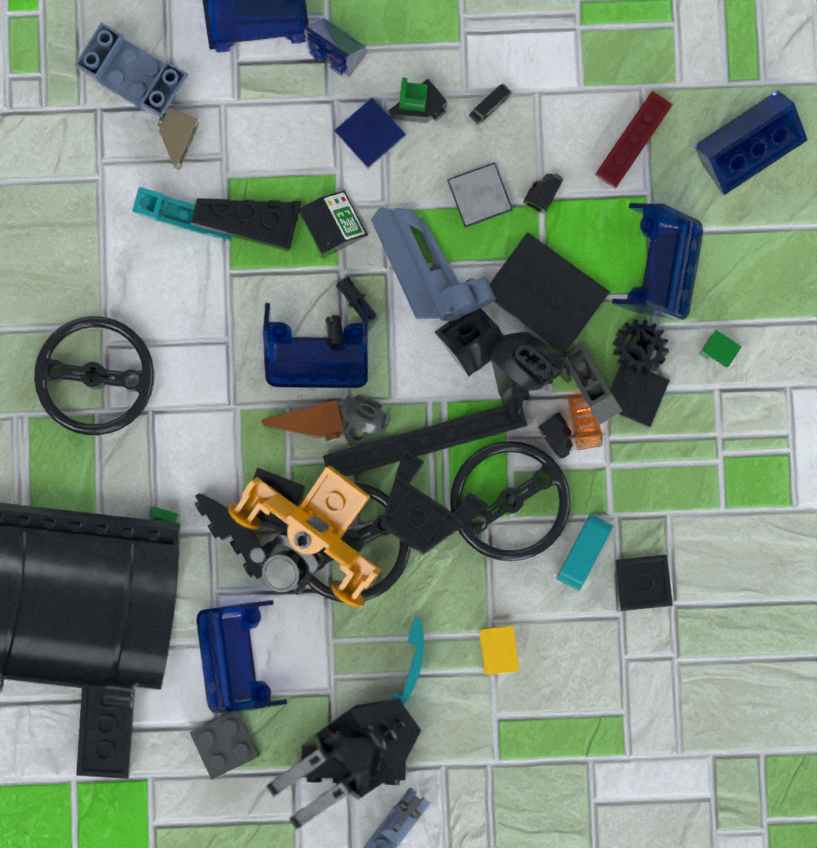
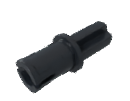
M349 276L342 279L336 287L349 302V308L353 307L365 324L373 322L377 314L365 300L366 295L364 293L361 294Z

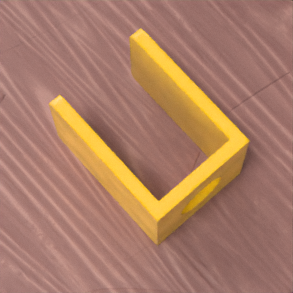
M514 625L479 629L485 674L493 675L519 671Z

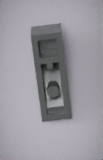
M583 343L561 356L569 365L574 381L600 424L622 412L621 407Z

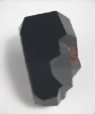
M556 173L546 174L541 180L533 182L523 203L540 213L546 214L563 182L562 176Z
M558 412L538 426V430L559 458H565L569 455L573 446L570 439L572 431Z

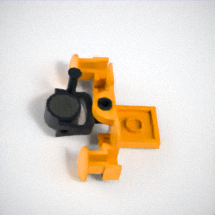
M329 465L325 468L299 508L258 477L250 481L241 494L243 498L239 504H229L228 512L230 516L246 528L258 529L261 527V521L257 517L261 510L267 515L273 513L289 525L287 533L278 534L273 541L267 542L260 548H254L250 552L251 560L259 567L263 565L262 577L265 584L271 590L285 593L297 586L294 593L300 594L321 564L320 558L316 553L325 547L324 552L340 563L339 569L347 574L343 582L337 580L332 582L331 588L334 594L342 602L355 608L365 604L361 593L364 588L367 589L374 582L381 569L341 539L371 496ZM314 515L330 526L322 534L315 527L306 523ZM278 544L285 545L298 553L282 550L272 555ZM299 555L303 557V559L307 562L309 566V571L306 575L305 565L303 563V560L299 557Z

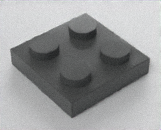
M238 710L189 732L211 780L259 757Z

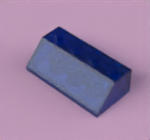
M777 90L695 144L694 147L702 165L721 193L726 195L808 141L794 102Z

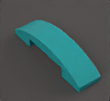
M138 187L132 212L161 223L228 241H231L232 238L230 235L190 225L194 204Z
M414 618L407 643L417 645L403 694L392 692L390 700L399 698L403 705L416 685L423 661L424 637L419 618Z

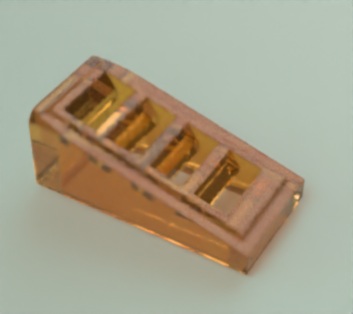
M583 395L567 397L577 450L602 446L603 437L600 424L589 407L575 409V405L587 403ZM591 414V417L577 418L579 415ZM589 424L593 425V427L580 429L579 427Z

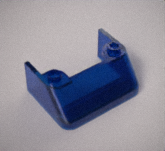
M629 203L630 209L643 214L640 221V229L643 235L650 239L642 287H633L627 299H613L612 304L636 313L684 320L689 315L703 238L702 223L666 204Z
M265 303L263 346L266 382L274 387L361 388L365 386L368 382L369 304H363V323H352L344 328L343 336L346 337L344 347L332 350L326 344L327 338L292 337V329L288 324L271 322L270 303Z
M273 600L210 608L198 612L196 624L206 700L211 712L246 711L287 704V699L271 700L270 687L263 680L256 681L249 629H255L259 625L261 620L259 607L274 605Z

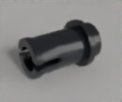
M332 315V321L329 316L325 319L328 334L326 344L329 345L330 349L338 350L344 347L346 337L343 336L341 316Z

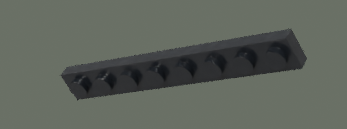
M501 406L323 456L326 467L330 465L347 477L400 462L404 449L419 457L527 427L528 425L523 407L518 419L513 422Z

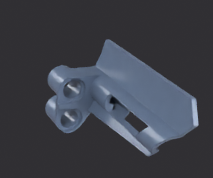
M380 207L371 218L372 224L416 319L440 318L442 321H453L461 318L463 315L481 309L496 300L486 277L475 280L474 278H469L466 282L459 283L424 219L419 218L415 212L405 208H396L392 211ZM410 227L420 231L434 260L430 269Z

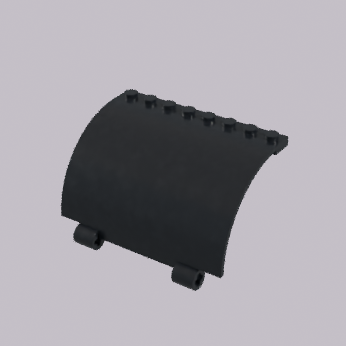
M0 503V693L3 690L4 680L105 691V705L132 708L135 687L161 690L168 659L176 603L181 523Z

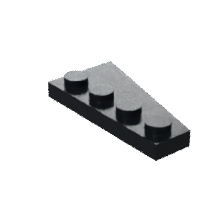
M197 198L190 225L289 251L301 201H236L230 199Z

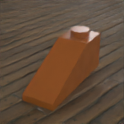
M336 400L261 420L264 427L316 438L325 437L326 441L340 438V433L345 432Z

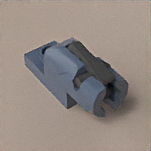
M409 787L363 848H396L413 828L420 816L430 805V802L425 797L418 798L416 796L417 791Z

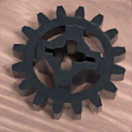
M634 319L631 325L626 322L622 329L617 331V338L612 342V345L617 347L613 351V355H620L617 363L621 364L624 362L626 364L624 370L626 371L630 367L634 368L635 375L640 370L647 375L650 372V368L655 372L659 368V364L662 365L666 360L664 356L669 352V349L664 347L669 342L668 339L661 338L664 331L660 330L657 332L655 330L656 323L652 324L651 327L647 326L646 319L641 324L638 323L637 319ZM631 334L630 341L625 343L626 337ZM653 351H656L655 357L653 359H650L651 353H653Z

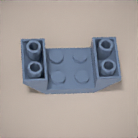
M102 22L75 63L78 69L101 86L143 111L161 118L189 75L170 62L166 61L163 63L126 41L121 33Z

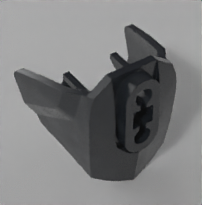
M528 332L503 335L493 349L491 362L498 393L501 397L503 409L513 422L519 417L523 400L526 399L528 401L530 399L529 391L540 390L548 383H553V380L559 375L566 383L571 381L569 365L562 360L561 356L553 348Z

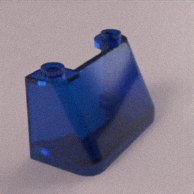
M202 0L209 50L215 49L217 53L230 51V47L238 42L285 37V39L291 40L292 44L306 42V39L310 38L306 0Z

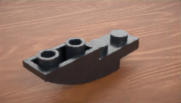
M198 493L195 495L198 501L194 504L201 516L207 515L211 524L207 526L214 538L220 537L224 541L232 537L233 540L229 543L236 555L242 554L246 563L243 564V567L249 577L255 576L258 580L262 578L263 566L259 567L250 558L251 550L262 546L255 534L249 528L237 523L230 516L228 508L203 494Z

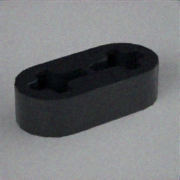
M502 83L472 110L469 117L477 125L481 124L511 96V90Z

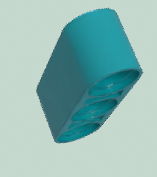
M590 513L556 580L580 591L609 537L613 525Z

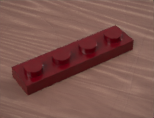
M651 91L595 173V176L616 189L673 104L654 91Z

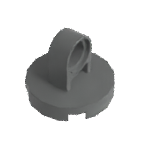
M348 395L344 399L340 411L348 422L345 430V439L350 444L361 445L367 440L370 433L380 434L386 431L391 422V415L389 412L385 414L381 410L382 404L363 395H356L355 399ZM356 427L363 431L364 434L360 437H355L350 433V430Z

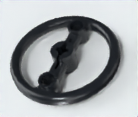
M88 316L67 322L48 337L37 356L34 382L41 405L55 422L75 433L99 436L121 430L131 424L142 413L152 395L155 372L149 349L134 330L115 319L103 316ZM87 328H104L120 334L133 345L141 360L142 370L136 371L131 369L125 372L107 370L97 362H88L84 366L67 365L61 361L52 360L50 357L57 345L70 334ZM55 365L62 366V373L58 377L51 376V368ZM96 370L97 373L104 376L100 378H95L93 382V380L87 377L86 375L94 374ZM131 374H136L139 377V382L134 387H128L126 384V380ZM78 381L83 382L87 387L94 390L101 389L105 385L125 387L129 391L138 392L139 395L131 408L120 417L106 423L86 424L69 418L58 409L50 397L47 382Z
M497 442L476 451L460 467L451 489V512L454 513L461 504L462 491L469 474L483 460L500 453L510 452L520 453L537 460L542 464V468L531 479L517 488L504 489L499 494L497 501L480 514L485 519L483 529H474L470 521L458 530L467 544L489 558L501 561H521L544 552L561 535L570 513V490L566 477L559 465L541 449L523 442ZM539 473L546 474L549 477L548 486H538L535 481L536 475ZM554 485L557 487L559 508L556 520L549 532L537 543L522 549L504 550L492 547L479 539V534L489 524L504 514L517 513L522 508L524 501L539 491H544ZM528 489L526 493L519 496L517 500L514 502L516 507L512 508L511 505H508L507 507L504 506L494 514L492 513L494 510H496L504 504V502L506 501L505 495H509L510 497L517 496L524 490Z
M354 483L368 493L371 499L377 501L386 509L389 499L388 495L370 485ZM381 515L375 522L358 531L347 530L341 540L346 543L347 536L355 539L370 532L369 535L355 543L356 548L354 550L360 553L364 544L382 535L387 536L391 533L381 532L378 529V522L383 519V515ZM400 540L399 553L394 567L381 582L362 591L361 596L364 598V601L380 596L398 581L408 563L410 546ZM325 547L317 552L323 556V564L317 571L322 570L327 563L334 560L324 552ZM299 555V557L303 560V563L305 565L306 575L309 571V566L307 562L303 559V557ZM315 574L307 584L312 590L330 600L342 602L334 594L331 587L326 586L315 577Z

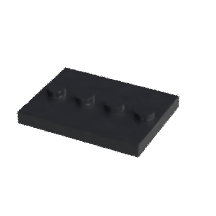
M528 232L490 282L491 289L496 297L493 303L564 354L610 293L609 290Z

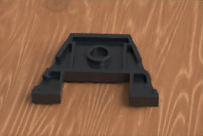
M404 449L381 527L424 556L484 512L488 504L468 492L456 511L452 513L410 484L423 466L424 461Z

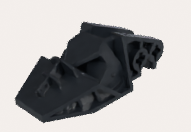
M399 698L355 705L313 735L317 745L315 751L278 776L266 787L274 797L323 762L330 760L334 754L337 753L352 775L348 777L345 775L340 782L289 817L290 822L297 830L348 794L360 800L369 792L394 777L402 769L422 730Z

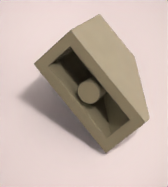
M169 107L164 116L159 118L157 126L160 127L159 132L175 169L180 170L199 127V122L196 118Z

